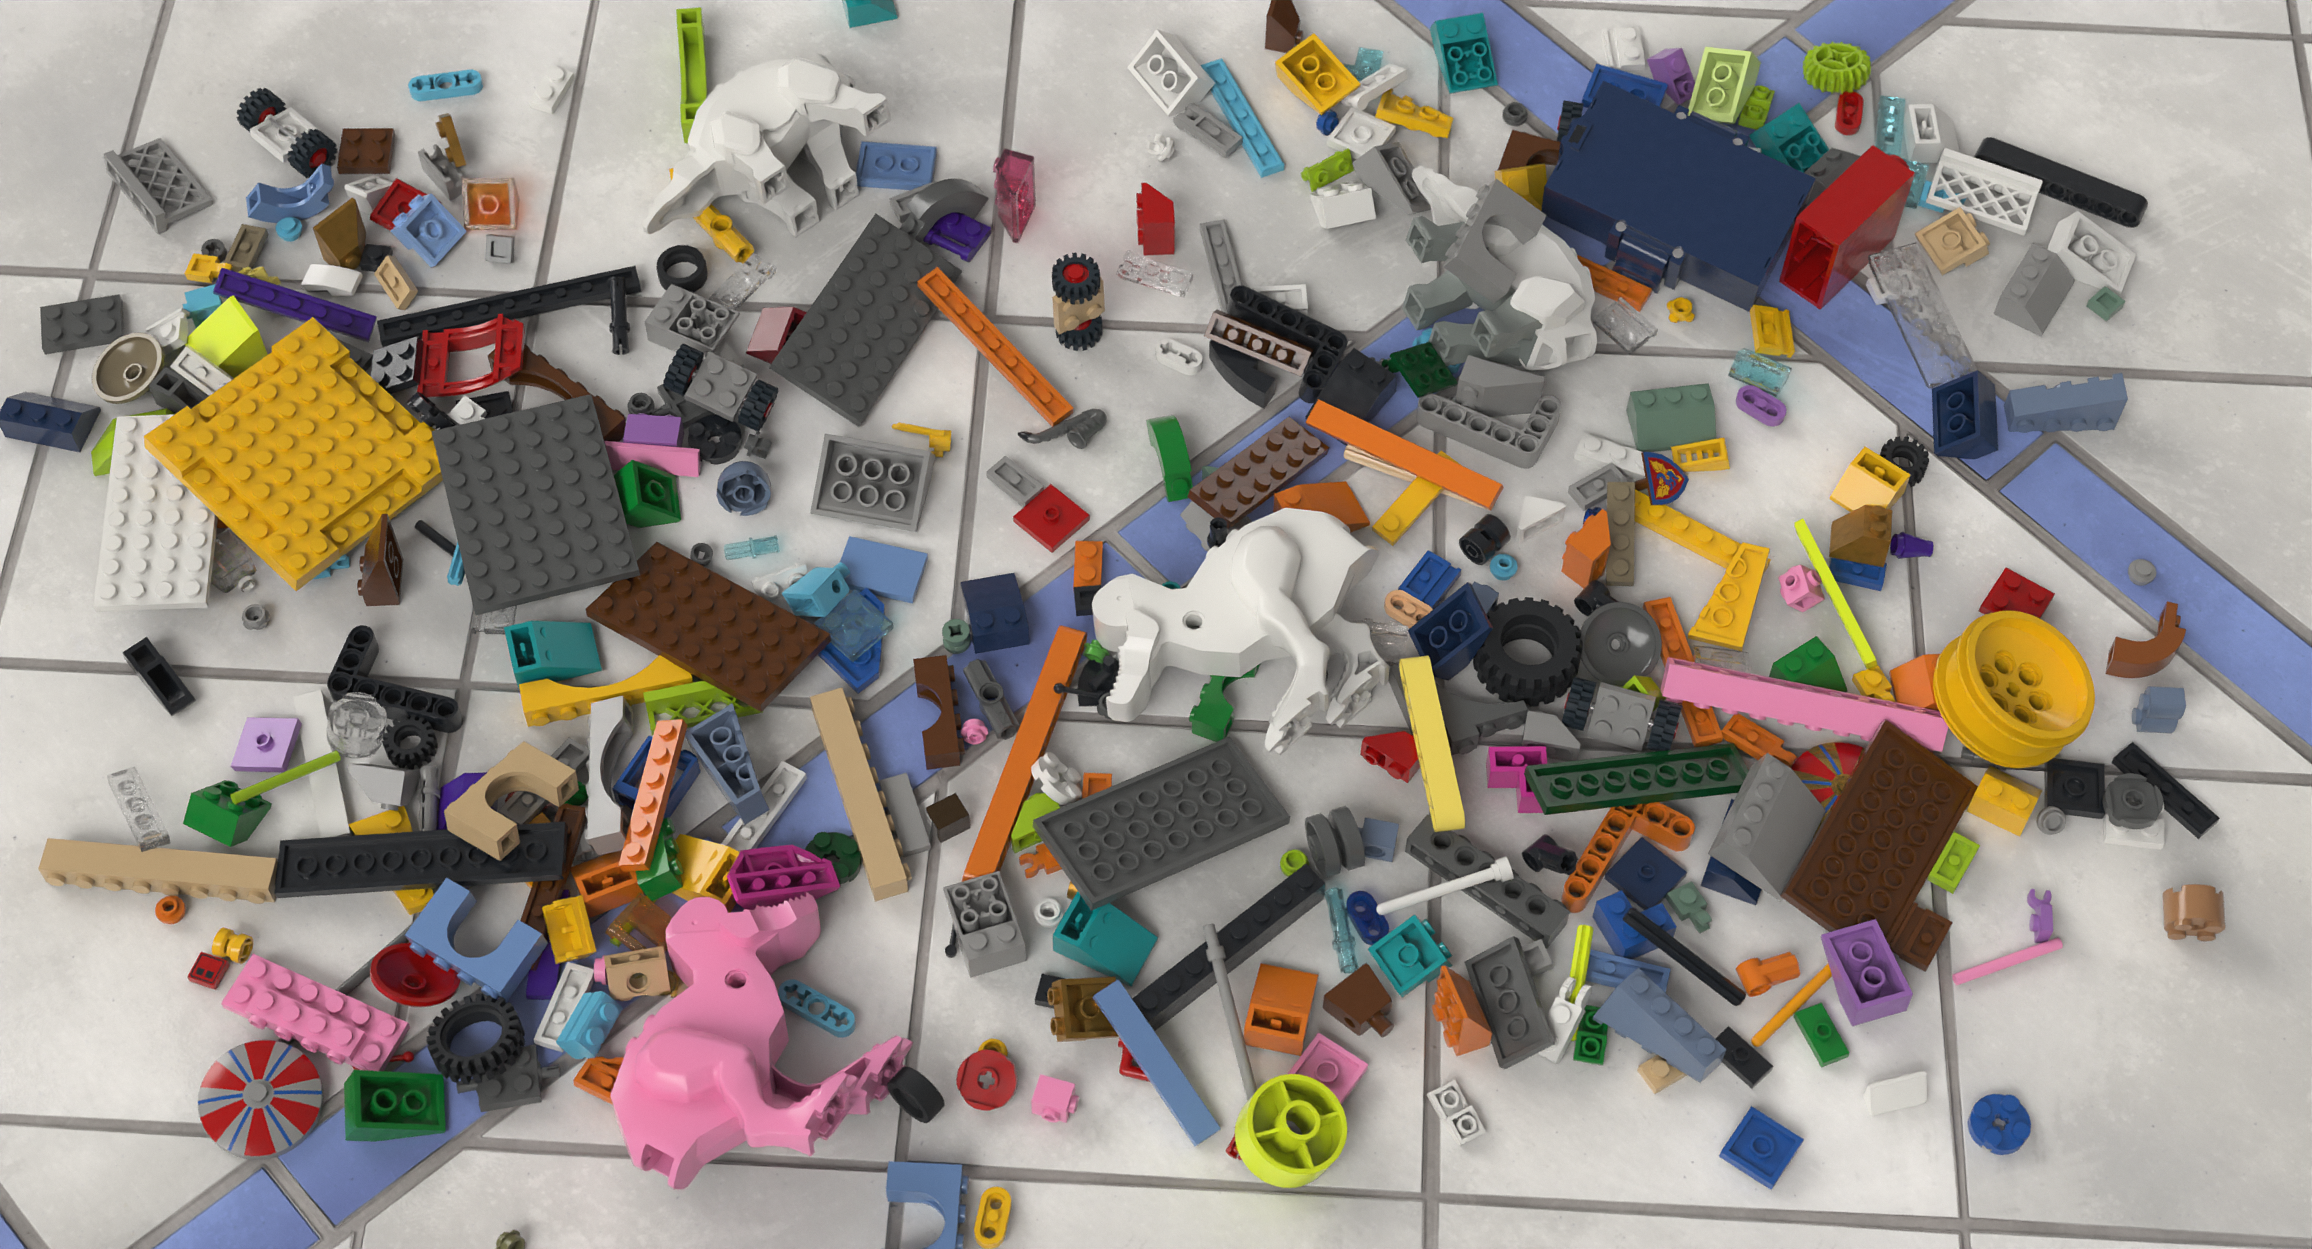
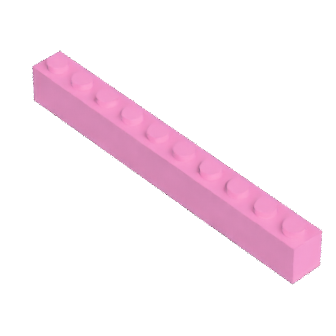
M1670 657L1667 658L1660 688L1662 696L1666 697L1667 701L1673 703H1682L1684 700L1694 702V706L1703 709H1710L1711 706L1722 708L1721 711L1728 714L1736 715L1738 711L1749 713L1750 717L1758 720H1766V717L1775 718L1778 723L1793 726L1795 722L1805 724V728L1813 731H1821L1822 728L1833 730V733L1839 736L1860 735L1861 739L1869 742L1879 725L1884 720H1887L1931 753L1934 750L1942 752L1948 731L1947 724L1942 718L1940 711Z

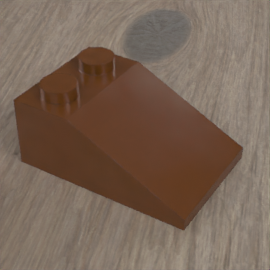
M382 514L365 544L364 556H360V571L363 574L362 579L358 580L357 590L358 595L363 596L366 606L400 605L403 556L388 514Z

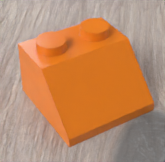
M1925 654L1890 670L1889 675L1895 702L1939 711L1934 696L1933 677L1940 654Z

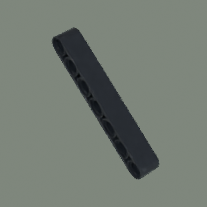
M1984 138L1974 158L2042 180L2038 193L2125 227H2137L2148 207L2147 199L2140 194L1996 138Z

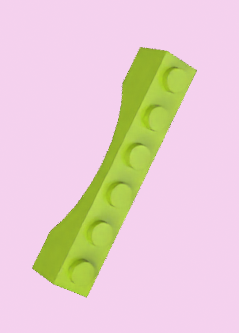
M701 7L676 9L681 72L680 114L684 143H688L697 110L708 97L705 30Z

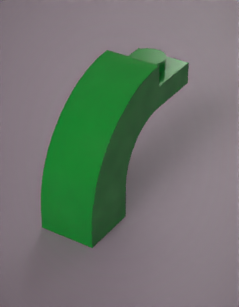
M1174 415L1147 419L1150 445L1154 447L1159 459L1167 502L1187 499L1190 489L1193 488L1190 473L1192 469L1179 422Z

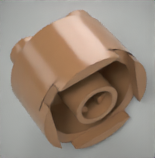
M2190 884L2182 885V891L2173 893V888H2170L2163 892L2164 930L2167 932L2169 939L2181 940L2186 938V935L2197 936L2199 941H2213L2216 939V934L2225 929L2223 891L2220 890L2219 893H2216V888L2213 886Z

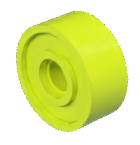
M1300 1074L1280 1075L1262 1084L1242 1107L1235 1125V1142L1244 1164L1262 1181L1282 1188L1301 1187L1319 1178L1339 1157L1347 1138L1346 1116L1337 1097L1318 1080ZM1286 1120L1296 1124L1302 1135L1291 1131Z

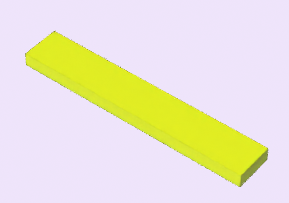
M1802 518L1794 522L1795 531L1816 572L1819 574L1822 584L1866 669L1877 666V660L1804 519Z

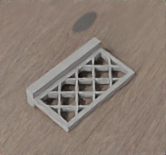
M161 138L119 155L114 150L104 153L106 172L157 234L167 231L166 224L213 205L209 195ZM158 148L162 151L161 157L148 155L149 152ZM131 159L140 160L138 166L129 165L125 162ZM145 161L158 163L156 169L143 167ZM163 164L174 166V172L161 170ZM139 175H151L152 179L151 181L139 180ZM157 178H168L170 182L169 184L156 183ZM175 181H186L188 185L187 187L174 186ZM153 189L166 191L163 197L151 194ZM171 192L184 194L182 200L171 199L169 196ZM189 195L202 199L197 202L187 201ZM166 205L178 207V210L167 214L164 208Z

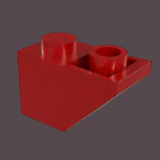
M1405 731L1368 736L1362 740L1360 755L1368 763L1385 769L1395 779H1401L1409 783L1420 768L1414 736Z

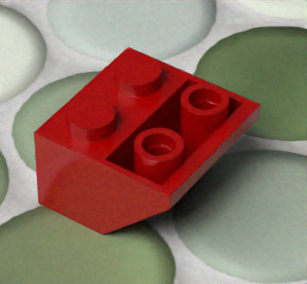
M1141 183V193H1136L1138 209L1136 210L1138 229H1142L1137 230L1138 245H1143V256L1174 255V202L1148 183Z

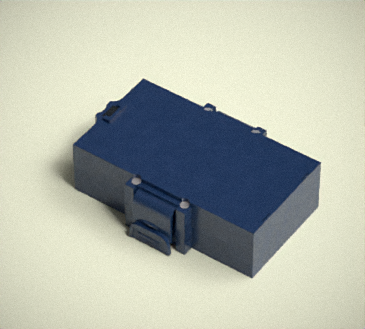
M1603 81L1585 114L1571 121L1567 136H1563L1560 141L1558 163L1544 186L1541 211L1547 215L1546 217L1606 244L1604 257L1615 262L1612 271L1652 288V291L1656 294L1660 290L1662 278L1665 279L1664 286L1675 290L1679 280H1682L1750 312L1792 236L1797 217L1808 205L1816 178L1747 147L1748 136L1740 132L1738 133V131L1695 111H1692L1690 116H1688L1689 109L1678 105L1673 113Z

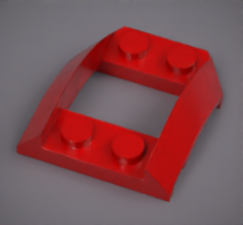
M498 314L497 318L492 321L471 327L444 329L443 333H429L428 330H423L420 384L417 387V392L422 393L426 397L462 395L493 386L522 371L525 341L524 324L515 319L512 321L505 318L503 314ZM495 343L493 372L474 379L447 382L450 352L468 351Z

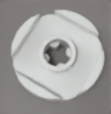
M1047 752L1032 765L1031 772L1035 781L1038 778L1041 779L1044 783L1041 789L1055 802L1066 806L1069 802L1074 803L1082 797V788L1079 784L1082 780L1081 775L1074 768H1067L1053 753Z

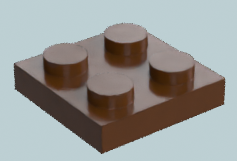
M343 128L337 164L338 173L390 174L395 140L394 129Z

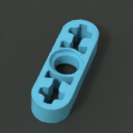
M463 70L417 76L409 81L408 87L414 100L429 101L475 95L483 89V82L478 71ZM445 82L452 83L451 87L447 89H442L439 86Z
M790 979L780 985L778 995L784 1008L836 1037L844 1038L854 1032L856 1027L855 1017L850 1009L798 980ZM797 990L800 999L794 996L790 999L787 998V992L793 993ZM820 1002L825 1005V1010L821 1014L814 1015L808 1011L810 1005ZM831 1010H833L834 1018L842 1021L845 1017L848 1025L842 1024L840 1027H837L836 1020L830 1017Z

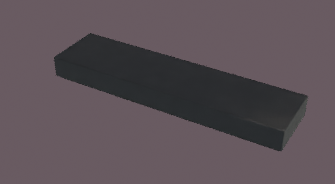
M2133 742L2113 758L2111 763L2122 773L2142 775L2147 778L2146 782L2150 783L2153 787L2156 785L2163 796L2164 809L2197 839L2202 837L2219 821L2220 818Z

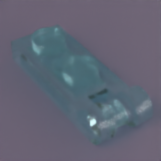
M1880 95L1874 146L1887 155L1894 154L1900 157L1905 99ZM1884 141L1893 142V144H1884Z

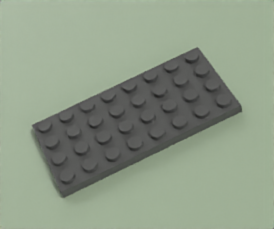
M875 213L778 353L769 369L859 427L938 309L918 288L917 281L938 267L955 284L962 270Z
M1227 737L1033 820V828L1092 911L1289 824L1290 816L1232 739Z

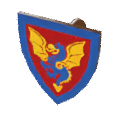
M1641 452L1646 478L1635 481V489L1638 491L1648 489L1650 505H1665L1678 499L1685 490L1689 480L1685 473L1671 459L1662 454Z

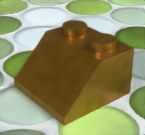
M1864 505L1833 521L1831 524L1829 557L1884 567L1891 542L1892 510L1881 506Z

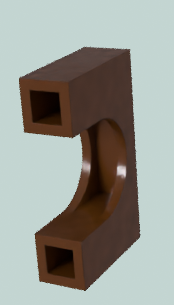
M1512 130L1498 170L1539 164L1556 166L1560 142Z

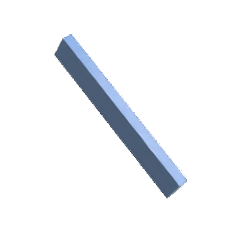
M1119 979L1093 996L1094 1001L1193 1145L1196 1147L1221 1129Z

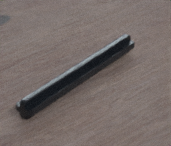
M1632 907L1626 911L1623 916L1625 923L1732 1005L1738 1006L1743 1002L1746 993L1636 908Z

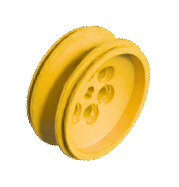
M1999 611L1977 618L1968 625L1962 635L1956 637L1942 650L1934 671L1933 690L1941 716L1951 732L1973 753L2003 767H2035L2050 761L2058 755L2064 746L2081 736L2090 722L2094 709L2095 692L2092 677L2078 650L2055 627L2038 617L2023 612Z

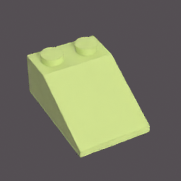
M1705 47L1688 108V116H1690L1692 111H1695L1719 123L1735 124L1755 87L1761 65L1758 58L1751 51Z

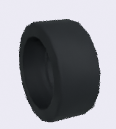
M676 245L662 252L657 260L658 279L666 291L673 284L695 293L703 287L707 280L706 261L703 254L697 248L689 245ZM680 262H689L697 266V270L693 274L684 278H675L667 274L671 266Z
M904 1066L887 1083V1089L896 1103L910 1116L920 1122H930L945 1106L944 1099L937 1088L924 1075L911 1067Z

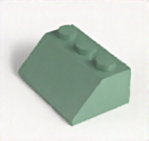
M1709 383L1630 392L1626 412L1636 450L1641 452L1671 450L1673 446L1716 439L1715 405Z

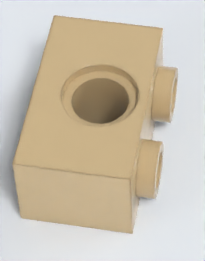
M663 946L604 956L610 997L614 1000L628 1001L635 996H657L664 991H670ZM636 973L644 974L638 979L631 978Z

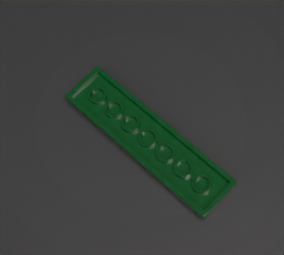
M1734 743L1530 765L1526 766L1524 775L1544 815L1738 793L1749 769Z

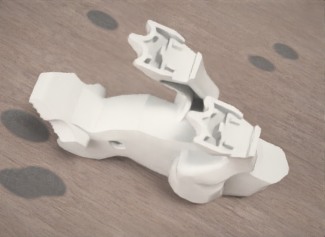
M1283 508L1245 525L1240 530H1232L1227 535L1225 543L1220 547L1213 546L1207 552L1206 559L1187 588L1169 589L1135 574L1118 576L1109 581L1095 594L1092 602L1096 639L1103 648L1118 652L1119 671L1118 676H1116V683L1113 684L1114 689L1110 690L1111 696L1106 697L1108 717L1122 722H1130L1138 717L1147 708L1152 687L1158 681L1163 668L1167 666L1178 667L1202 675L1241 677L1265 660L1293 657L1297 663V670H1295L1294 678L1286 694L1270 716L1265 749L1269 752L1275 750L1279 755H1282L1312 727V719L1310 717L1318 709H1321L1323 712L1327 710L1326 721L1330 725L1336 723L1339 728H1343L1372 700L1370 691L1379 682L1383 686L1388 683L1389 665L1377 653L1371 640L1370 627L1365 623L1349 622L1340 616L1349 590L1368 575L1379 556V550L1370 545L1363 546L1350 535V528L1330 514L1320 511ZM1340 654L1343 656L1346 665L1337 687L1332 692L1331 702L1328 707L1329 693L1326 685L1328 660L1330 655Z

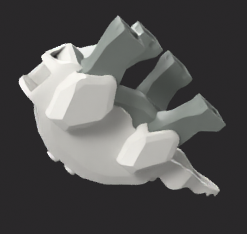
M1421 165L1413 169L1412 178L1419 191L1431 206L1434 223L1424 216L1413 218L1406 242L1413 249L1421 263L1446 261L1448 258L1445 256L1447 250L1458 239L1456 236L1458 229L1468 220V217H1466L1468 210L1478 201L1476 197L1477 191L1470 187L1455 185L1446 176L1434 173L1433 169H1425ZM1484 225L1483 241L1487 250L1494 258L1517 274L1508 293L1494 304L1448 270L1428 284H1415L1408 287L1402 310L1416 330L1425 329L1441 317L1464 308H1482L1484 310L1478 312L1474 324H1458L1447 321L1434 323L1428 342L1432 344L1446 366L1464 363L1468 355L1487 361L1508 364L1521 371L1547 370L1569 362L1590 358L1596 351L1597 335L1590 318L1591 309L1595 301L1590 270L1588 267L1582 266L1577 259V253L1574 248H1569L1563 239L1544 225L1541 226L1538 234L1524 245L1518 241L1510 230L1497 225Z

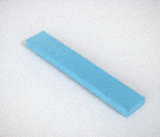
M1223 59L1200 65L1215 82L1210 91L1233 131L1243 137L1242 146L1260 177L1263 178L1283 171V161Z

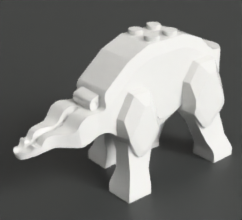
M821 54L805 59L799 57L794 59H776L751 66L745 71H738L730 81L725 84H718L697 110L688 138L690 151L685 155V159L675 164L671 183L655 197L654 206L648 208V217L642 221L643 231L652 234L676 219L698 217L716 198L737 194L743 202L757 203L780 216L786 222L789 232L794 237H797L818 223L819 217L817 215L816 200L794 183L786 170H788L798 154L807 162L813 164L825 184L829 205L835 211L859 195L856 173L849 167L842 146L841 126L843 128L846 126L857 128L867 137L874 130L891 121L887 98L881 93L868 94L855 89V81L845 73L838 72L830 64L829 60Z

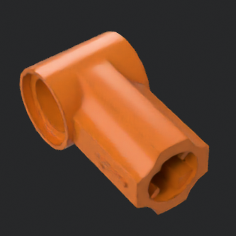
M1791 952L1762 961L1759 958H1752L1736 967V972L1749 997L1761 995L1771 989L1773 985L1798 978L1800 975L1799 963Z

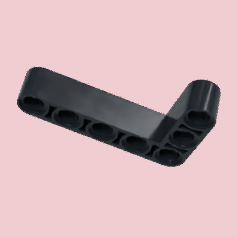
M1243 285L1234 287L1231 290L1226 307L1228 314L1314 349L1313 359L1304 373L1298 392L1301 400L1306 403H1314L1337 366L1341 363L1348 344L1347 337L1342 332Z
M360 625L351 630L327 681L328 690L333 702L337 706L391 720L397 718L399 722L402 721L401 716L406 715L407 719L410 720L411 715H416L418 720L420 717L425 718L426 723L429 722L433 730L445 733H453L461 728L463 718L455 699L368 678L379 653L377 640L373 630L368 626Z

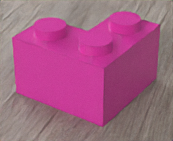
M1546 746L1489 747L1486 759L1487 788H1516L1518 813H1543L1524 772L1526 766L1547 764Z

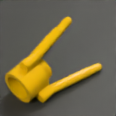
M900 422L892 424L893 429L929 436V448H934V451L930 452L935 457H943V451L950 452L951 430L930 429Z

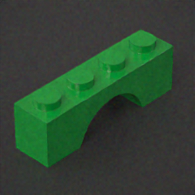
M1261 663L1241 677L1210 675L1212 677L1210 683H1205L1202 687L1199 706L1194 705L1189 716V721L1192 722V734L1214 742L1227 737L1234 723V707L1227 702L1223 692L1229 684L1238 679L1255 678Z

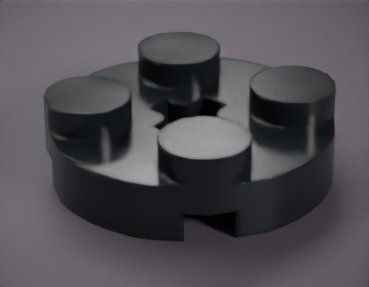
M416 392L406 402L416 413L422 412L419 418L428 426L437 425L436 430L457 425L449 419L444 411L439 410L435 403L420 392Z
M717 414L701 418L691 424L688 430L689 448L700 449V461L702 462L703 459L710 461L714 465L723 464L735 458L743 441L739 425L735 421L732 422ZM714 436L720 437V442L718 443L709 440Z

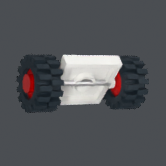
M258 88L257 93L253 90L250 92V97L246 95L243 98L246 101L245 103L241 102L239 105L242 109L237 110L239 115L237 121L250 132L251 137L281 162L285 163L288 161L294 169L306 178L310 177L321 163L328 166L333 165L331 160L336 159L334 155L337 153L336 143L291 107L286 109L284 107L285 103L267 88Z

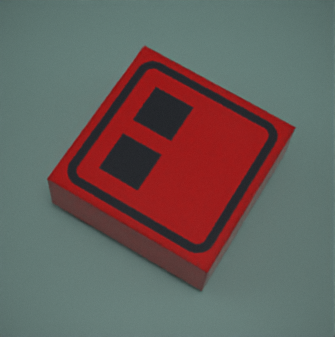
M200 952L187 978L190 982L216 990L230 964L225 959Z

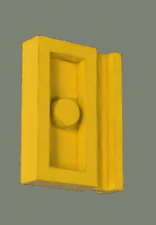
M1753 305L1750 309L1755 353L1774 356L1785 354L1788 358H1791L1795 349L1789 310L1778 311V308Z

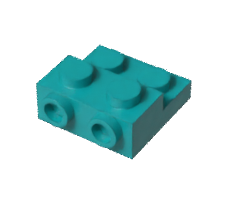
M1415 914L1368 948V951L1402 998L1424 981L1430 983L1438 977L1442 966L1446 965L1449 968L1453 966L1448 960L1452 956L1451 952L1443 942L1437 944L1432 937L1436 933L1427 919L1421 921Z

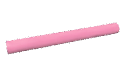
M2057 937L1952 975V978L1956 985H1960L2062 949L2063 944L2060 938Z

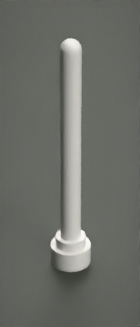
M1503 857L1495 860V863L1491 864L1488 869L1381 903L1377 906L1376 911L1380 915H1385L1492 879L1505 882L1514 879L1508 858Z

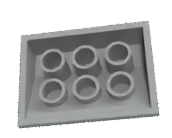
M825 434L810 513L917 532L931 482L935 455L930 451Z
M1766 753L1751 766L1708 854L1777 900L1782 901L1783 898L1780 895L1808 849L1826 810L1790 767L1769 753Z

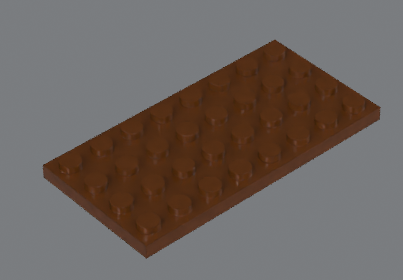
M659 542L651 546L637 560L640 576L612 583L586 608L587 617L656 655L664 657L678 667L760 712L831 642L830 633Z
M1884 720L1876 730L1780 897L1829 932L1876 919L1888 945H1890L1978 786L1889 721Z

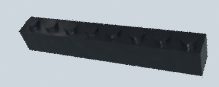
M1307 864L1303 865L1217 932L1219 944L1223 946L1226 956L1223 960L1227 975L1324 899L1326 883ZM1206 941L1132 998L1154 1032L1217 983L1212 962H1209L1206 950L1208 946Z

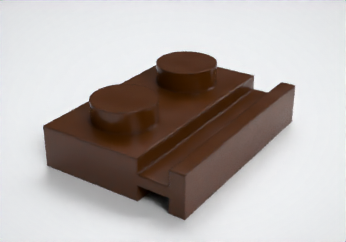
M1914 902L1889 947L1893 953L1900 956V959L1926 972L1953 922L1927 908L1924 910L1918 907V904Z

